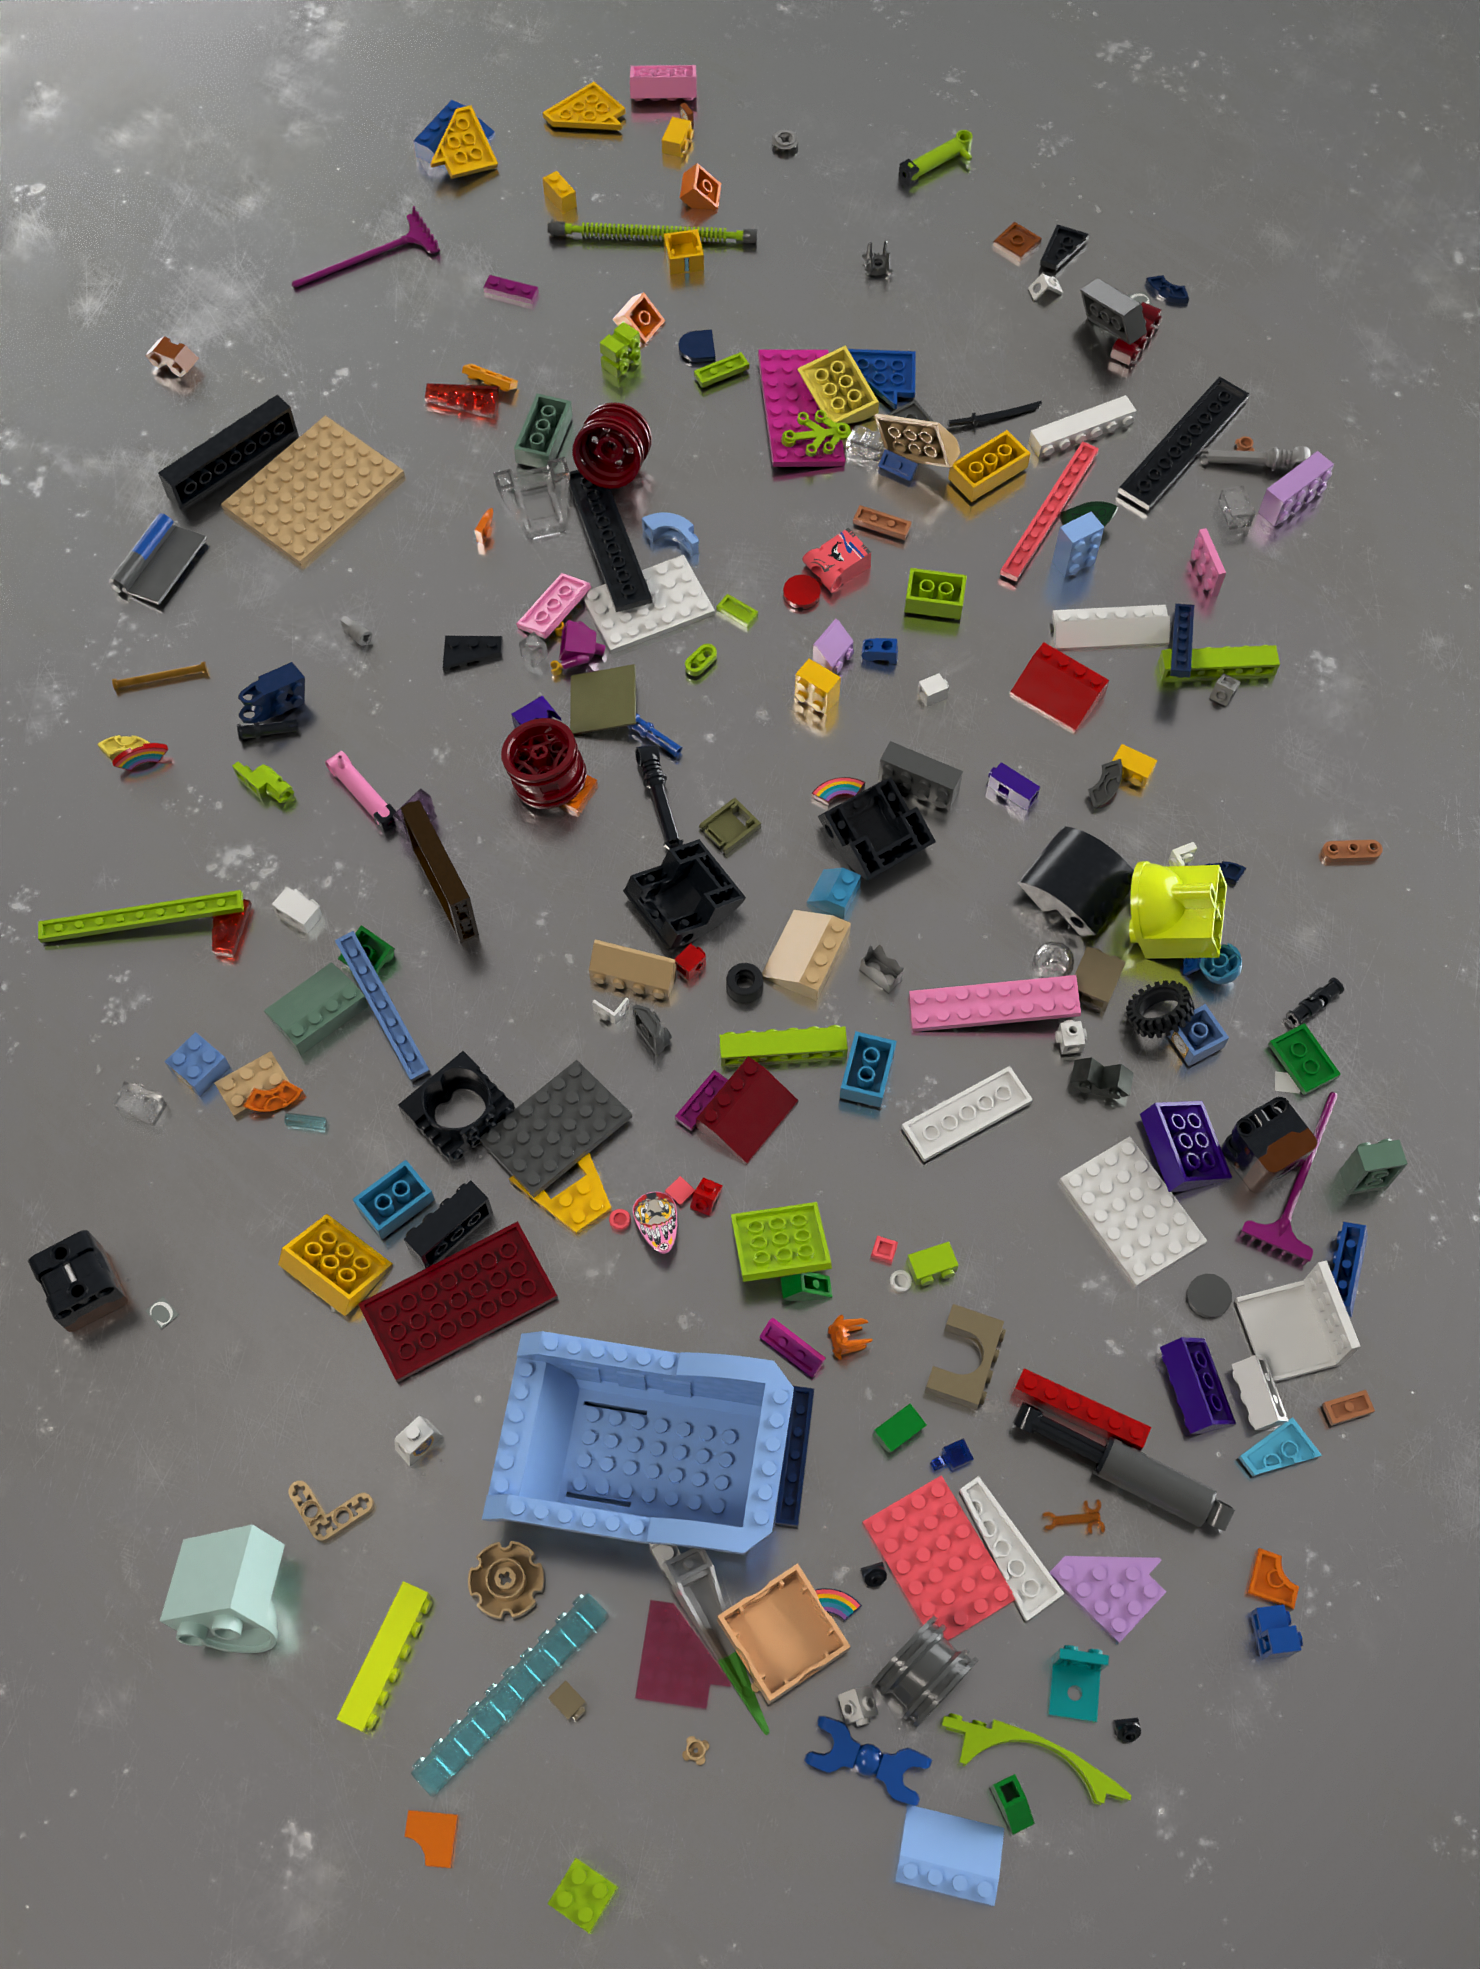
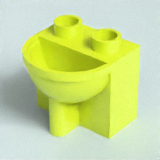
M1140 861L1136 864L1131 882L1130 903L1132 919L1129 924V937L1131 943H1139L1146 959L1220 958L1227 884L1220 865L1164 867L1148 861Z

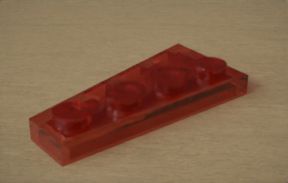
M427 383L425 402L495 419L499 389L498 386Z

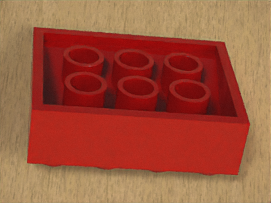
M1043 642L1025 667L1010 694L1064 727L1076 732L1105 695L1109 680Z

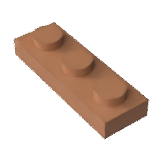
M859 505L853 518V524L902 540L906 539L912 524L911 521Z

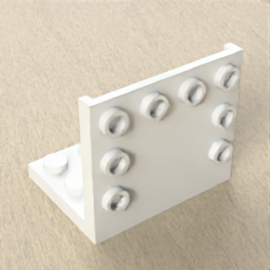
M1327 1260L1318 1262L1303 1281L1240 1296L1235 1299L1255 1355L1265 1356L1274 1382L1342 1365L1361 1347Z

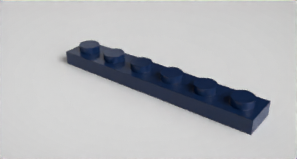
M1175 603L1170 676L1190 678L1194 605Z
M793 1386L794 1392L782 1463L775 1524L798 1527L814 1388Z

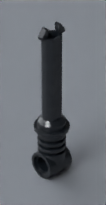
M655 744L636 747L635 757L638 766H641L643 772V785L651 790L666 840L663 845L667 849H670L672 844L678 843V846L683 844V840L679 838L664 788L667 776L663 773L659 763L660 753L658 746Z

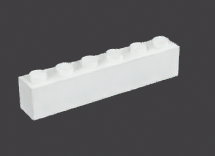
M1125 395L1030 431L1028 443L1038 458L1049 456L1059 450H1065L1075 444H1081L1082 441L1097 438L1102 434L1113 432L1123 426H1129L1134 423L1137 410Z

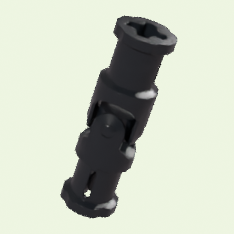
M1332 977L1328 984L1324 987H1319L1306 999L1299 1002V1006L1293 1011L1289 1010L1286 1013L1287 1020L1294 1027L1300 1026L1307 1017L1311 1018L1328 1005L1333 997L1337 994H1342L1344 991L1343 984L1338 979Z

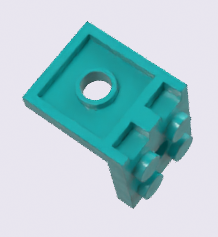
M1064 1645V1648H1060L1052 1656L1048 1716L1096 1723L1098 1719L1100 1673L1109 1665V1655H1104L1103 1651L1099 1649H1088V1652L1078 1651V1647L1072 1645ZM1070 1687L1079 1689L1081 1693L1079 1700L1074 1701L1069 1698L1068 1689Z

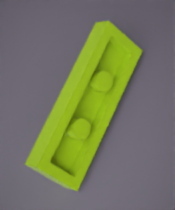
M742 352L694 370V377L703 388L748 370L749 363Z

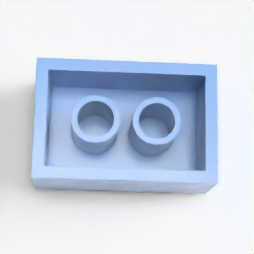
M1092 512L1059 528L1052 563L1064 578L1074 575L1079 570L1090 567L1096 562L1104 526Z

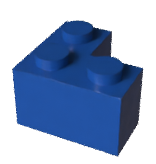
M1285 1604L1260 1607L1251 1611L1262 1660L1291 1657L1301 1651L1303 1646L1302 1635L1299 1631L1297 1632L1296 1625L1289 1626L1291 1625V1616L1289 1611H1286Z

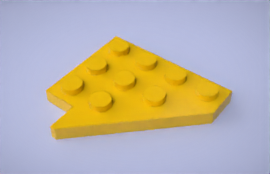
M593 81L545 110L543 118L553 127L621 130L622 124L617 119L626 114V109Z
M472 105L455 110L430 164L431 168L445 165L451 179L498 167V162Z

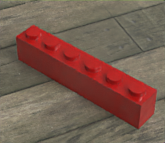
M1025 1368L1012 1393L1013 1396L1107 1440L1111 1436L1139 1451L1143 1449L1151 1430L1150 1426Z

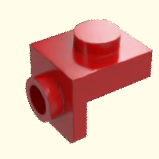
M703 1177L693 1193L690 1208L709 1216L715 1201L722 1191L723 1185Z

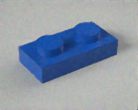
M885 449L878 467L912 481L919 463Z

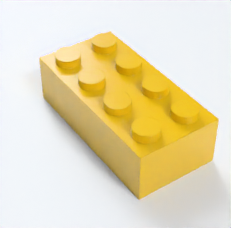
M1006 430L956 460L949 470L948 479L973 502L1028 468L1030 452Z

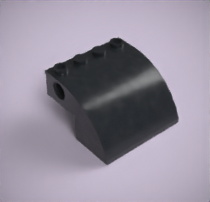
M892 777L884 779L818 816L837 851L847 864L866 880L877 876L936 842L918 807L909 810Z
M1064 826L1017 883L1043 912L1057 909L1080 936H1088L1098 933L1131 891L1134 870L1115 850L1103 841L1084 831Z
M700 839L668 849L660 866L631 875L623 890L668 951L686 945L707 934L726 920L746 899Z

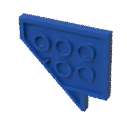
M848 349L871 390L892 408L897 409V397L915 398L916 351Z

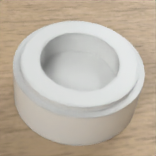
M897 1270L891 1275L889 1284L894 1292L899 1294L906 1293L911 1288L912 1278L908 1272Z

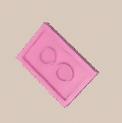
M1207 528L1199 529L1194 547L1191 550V556L1196 561L1199 575L1203 577L1205 589L1209 591L1211 597L1218 596L1226 571Z

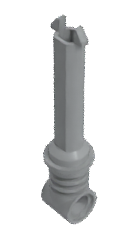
M1298 446L1292 449L1291 452L1290 450L1286 452L1285 449L1281 452V449L1273 447V449L1264 452L1208 450V448L1201 450V454H1207V459L1201 458V462L1205 465L1207 463L1266 465L1271 470H1275L1279 466L1281 468H1284V466L1289 468L1290 466L1293 470L1310 457V449L1305 446Z

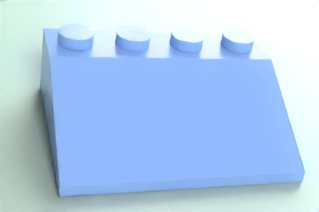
M907 1804L893 1883L993 1907L995 1906L1000 1875L1004 1828Z

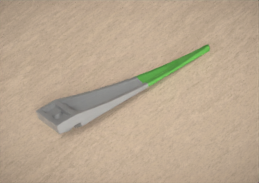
M693 1548L665 1561L661 1566L672 1585L671 1589L763 1733L765 1735L769 1734L768 1725L756 1695L751 1689V1682L746 1668L717 1621V1616L726 1611L714 1565L705 1549Z

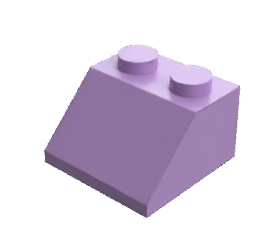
M835 619L813 644L812 660L833 673H838L845 660H849L854 653V641L839 620Z

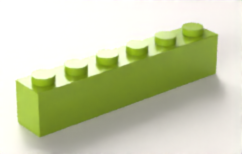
M1276 645L1192 648L1190 678L1170 676L1172 649L1162 650L1158 660L1161 680L1220 678L1223 673L1230 677L1274 676L1280 666Z
M831 1025L827 1028H819L817 1026L807 1029L789 1028L782 1031L769 1029L765 1032L750 1030L745 1033L726 1032L719 1035L721 1066L741 1065L748 1056L761 1064L847 1058L848 1052L846 1027H840L839 1025Z

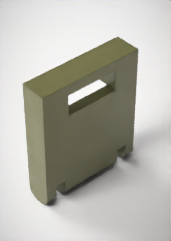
M733 798L701 822L699 828L702 831L704 830V833L720 849L723 848L722 851L725 854H728L761 829V822L736 798ZM739 811L747 819L746 826L734 815L736 812Z

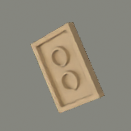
M270 1051L214 1083L236 1119L250 1111V1109L245 1108L243 1105L254 1087L261 1090H269L278 1086L284 1079L288 1082L289 1080Z

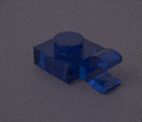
M963 1438L943 1447L944 1455L932 1459L930 1464L934 1472L948 1464L954 1470L972 1462L974 1458Z

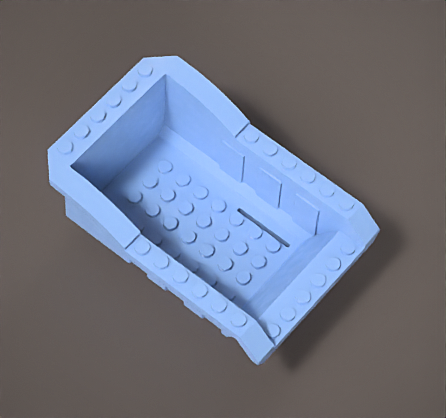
M544 1331L522 1333L482 1520L490 1522L511 1521L637 1543L691 1547L744 1555L752 1547L772 1534L794 1387L773 1360L713 1353H675Z

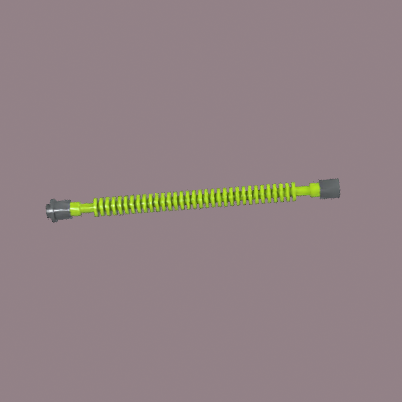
M551 219L547 230L551 237L565 236V234L582 233V237H585L586 233V237H589L590 234L591 237H594V234L595 237H598V234L600 237H603L604 234V238H607L608 234V237L611 238L613 234V238H616L617 234V238H620V235L622 238H625L626 235V238L629 239L630 235V238L633 239L635 235V239H638L639 235V239H642L643 235L644 239H647V236L648 239H651L652 236L653 240H655L657 236V240H660L661 236V240H664L665 233L687 231V226H684V230H682V226H679L678 230V226H675V229L671 226L669 229L667 225L666 229L664 225H662V229H660V225H657V229L656 225H653V229H651V225H648V228L647 225H644L643 228L642 224H640L639 228L638 224H635V228L634 224H631L630 228L629 224H626V227L625 224H622V227H620V224H617L616 227V223H613V227L611 223L608 224V227L607 223H604L603 227V223H600L599 226L598 223H595L594 226L592 222L591 226L589 222L586 223V226L585 222H582V226L572 225V223H565V221ZM697 227L702 242H704V238H706V242H708V238H710V242H713V238L714 242H717L718 238L719 242H722V239L723 242H726V239H736V241H743V243L757 244V229L726 232V228H724V231H722V228H719L718 231V228L715 227V231H713V227H711L709 231V227H706V231H704V227H702L700 231V227Z

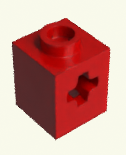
M691 943L675 958L676 971L688 981L706 965L705 952L700 947H695Z

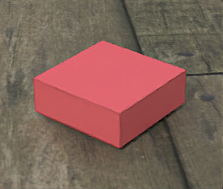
M679 1176L665 1190V1193L672 1197L674 1202L681 1207L693 1196L695 1189Z
M877 1236L871 1258L892 1264L898 1242Z

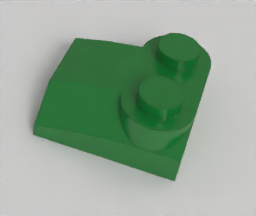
M361 925L355 934L376 973H378L385 963L392 960L395 948ZM341 953L338 957V960H340L348 966L346 960L344 959Z

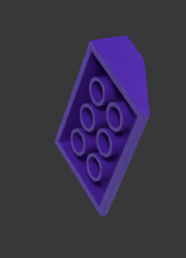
M1203 1101L1154 1103L1140 1113L1169 1192L1187 1191L1232 1179Z

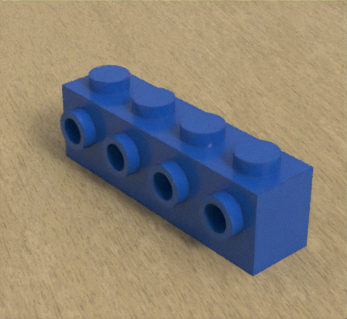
M1343 1222L1342 1231H1338L1337 1244L1339 1246L1338 1251H1334L1333 1264L1335 1266L1334 1271H1331L1348 1316L1352 1317L1368 1234L1366 1225Z

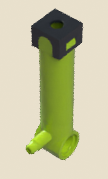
M960 130L955 138L912 161L908 158L901 162L898 177L908 186H911L918 182V177L958 155H962L968 161L972 160L970 155L972 133L968 130Z

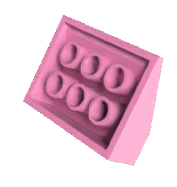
M696 65L631 66L630 98H634L635 101H643L644 98H650L652 101H659L660 98H667L669 101L677 100V98H683V100L688 101L693 100V98H697Z

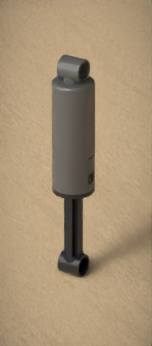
M1022 1402L1013 1421L1014 1425L1029 1433L1037 1432L1096 1462L1093 1471L1094 1475L1198 1527H1201L1206 1521L1210 1525L1226 1531L1235 1512L1232 1506L1215 1499L1217 1495L1215 1489L1111 1436L1105 1446L1044 1416L1041 1410L1025 1402Z

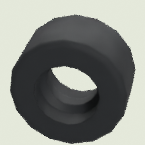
M739 963L733 966L728 971L726 977L727 993L733 1000L743 1004L757 1000L763 990L762 972L758 967L750 963ZM747 978L753 981V985L748 988H742L737 985V981Z

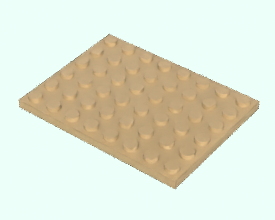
M325 415L221 505L225 511L302 566L405 474L404 470Z

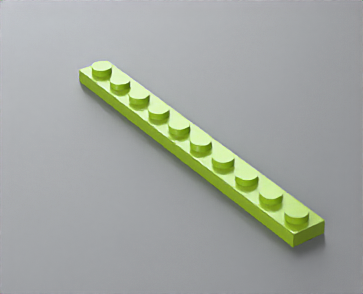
M241 890L38 921V940L41 943L243 912V893Z

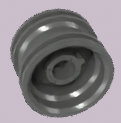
M935 1615L909 1639L871 1682L873 1687L879 1685L882 1688L880 1691L882 1696L892 1693L906 1707V1713L903 1718L907 1720L910 1717L914 1721L912 1725L914 1729L932 1713L979 1661L976 1657L971 1660L967 1656L970 1652L967 1648L963 1651H957L944 1638L946 1627L944 1625L939 1627L935 1623L938 1620Z

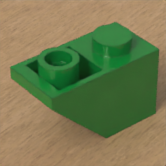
M1015 1774L990 1786L1012 1835L1035 1824L1027 1798Z

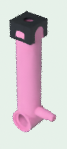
M342 750L325 761L331 774L335 778L338 777L375 819L376 825L384 834L401 823L398 812L390 803L387 804L352 765L350 759Z

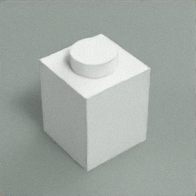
M938 673L919 681L917 693L927 707L947 699L949 684Z

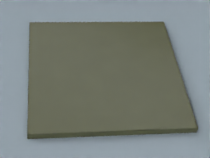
M635 664L571 676L570 730L573 735L636 724Z

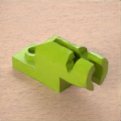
M239 761L232 765L236 776L260 799L269 795L279 803H285L293 797L294 791L286 781H283V778L269 766L262 764L252 771L247 765L243 766Z

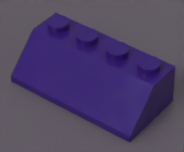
M1181 1337L1161 1346L1162 1360L1168 1369L1170 1383L1174 1386L1177 1403L1182 1409L1185 1425L1190 1434H1203L1235 1425L1234 1416L1206 1339Z

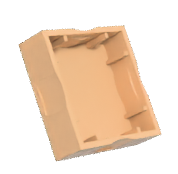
M798 1563L771 1580L759 1592L745 1597L717 1616L719 1625L768 1705L848 1652L851 1647L832 1616L821 1605L816 1591Z

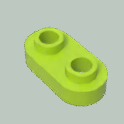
M712 644L701 645L686 659V672L691 676L702 674L717 658L715 646Z

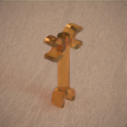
M1099 1499L1096 1500V1508L1090 1509L1088 1501H1084L1082 1505L1084 1514L1055 1516L1051 1512H1045L1042 1514V1518H1049L1052 1524L1044 1526L1043 1529L1044 1531H1051L1057 1525L1089 1523L1086 1527L1088 1535H1092L1093 1525L1098 1526L1100 1534H1103L1105 1532V1525L1100 1521L1099 1513L1101 1502Z

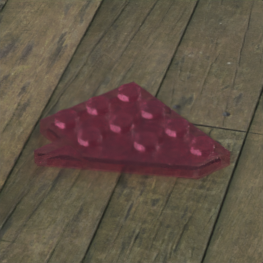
M650 1600L635 1699L707 1710L710 1685L730 1688L731 1682L675 1604Z

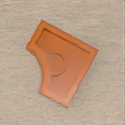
M1258 1548L1246 1595L1274 1605L1285 1604V1609L1294 1610L1299 1586L1292 1583L1284 1574L1281 1565L1282 1556Z
M408 1810L404 1837L415 1840L421 1846L425 1855V1866L451 1868L458 1815Z

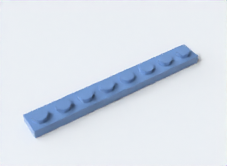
M354 931L336 939L337 946L410 1080L413 1082L431 1072Z

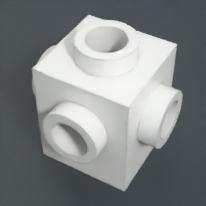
M1066 1020L1060 1023L1058 1031H1055L1056 1043H1060L1061 1053L1083 1052L1086 1044L1085 1041L1087 1040V1032L1085 1028H1082L1081 1021Z
M870 1685L854 1688L838 1695L846 1724L856 1723L857 1727L871 1723L870 1718L879 1715Z

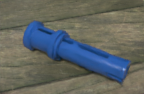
M636 713V724L627 726V728L638 732L642 738L650 739L674 757H677L682 751V746H679L656 730L651 722H646L640 718L638 713ZM658 738H660V739H662L663 741H665L666 743H668L669 746L666 745V744H665L664 742H662L661 740H659Z

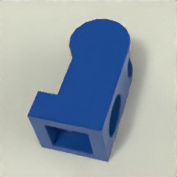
M894 638L865 639L862 644L861 656L867 661L888 660L889 664H897L898 641Z

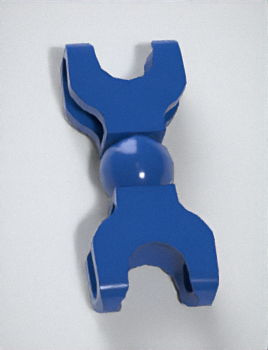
M824 1715L818 1717V1726L832 1735L834 1746L831 1751L825 1754L814 1751L808 1752L804 1758L807 1764L824 1772H833L844 1766L853 1769L854 1766L861 1775L868 1777L876 1775L877 1779L882 1780L893 1799L913 1806L919 1804V1795L905 1786L903 1774L912 1766L928 1769L933 1761L929 1756L911 1748H904L893 1754L886 1752L882 1754L877 1746L868 1743L861 1745V1742L854 1740L844 1722Z

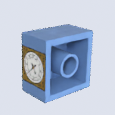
M1206 1004L1194 1010V1016H1191L1192 1020L1190 1022L1185 1021L1186 1026L1184 1028L1178 1026L1179 1031L1175 1033L1174 1030H1171V1035L1168 1036L1188 1066L1223 1049L1229 1039Z
M196 1032L164 1061L169 1070L198 1096H201L230 1068L226 1058Z

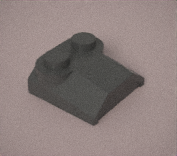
M637 1004L632 1006L634 1024L656 1055L664 1052V1047L671 1044L670 1039L672 1036L666 1027L663 1028L658 1015L649 1008Z

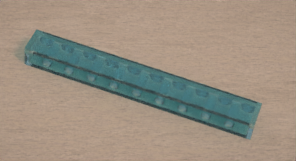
M589 1593L585 1596L579 1595L572 1603L574 1607L568 1613L563 1612L555 1620L556 1625L550 1631L546 1629L538 1637L539 1643L533 1649L531 1647L527 1648L520 1656L521 1661L515 1667L513 1665L508 1667L502 1674L504 1678L498 1684L493 1683L485 1691L486 1697L480 1703L478 1701L474 1702L467 1710L468 1715L462 1721L458 1719L449 1728L450 1733L444 1739L439 1738L431 1746L432 1752L426 1758L422 1756L412 1766L414 1770L410 1774L430 1796L434 1797L609 1617L608 1612Z

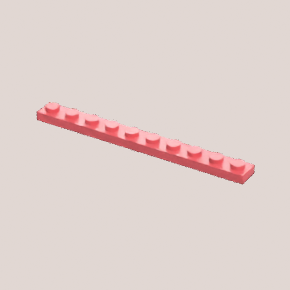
M1082 441L1001 568L1000 575L1017 582L1095 459L1099 448Z

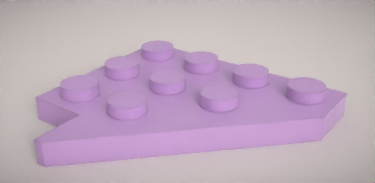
M1064 1556L1049 1572L1056 1583L1117 1644L1126 1637L1166 1593L1149 1575L1162 1561L1160 1558Z

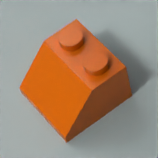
M697 163L683 173L680 199L694 209L716 210L719 204L721 183Z
M643 292L633 296L613 318V321L617 326L625 322L640 333V342L645 344L665 322V319Z

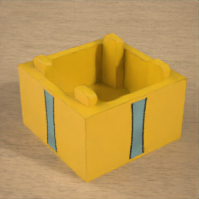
M698 229L664 234V250L670 275L704 270V254Z

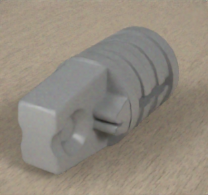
M347 616L340 619L344 632L358 644L365 646L371 641L372 632L357 620L353 621Z

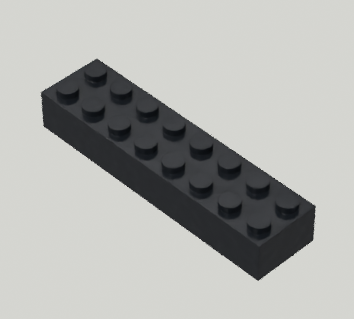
M277 394L186 455L163 468L158 474L167 497L179 509H182L298 432L291 407Z

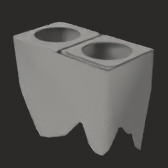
M870 945L865 956L861 959L859 970L890 993L903 980L904 968L899 967L895 959L887 958L881 945H878L874 950L872 945ZM870 962L878 963L880 971L867 967V964ZM887 974L895 977L891 985L888 984L885 978Z

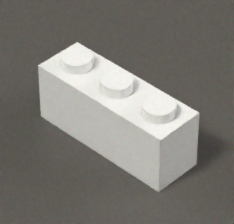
M1254 1355L1231 1364L1234 1370L1233 1378L1239 1384L1241 1390L1240 1397L1248 1409V1419L1254 1429L1265 1431L1288 1422L1265 1356Z

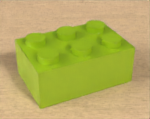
M910 568L904 612L961 620L967 575Z

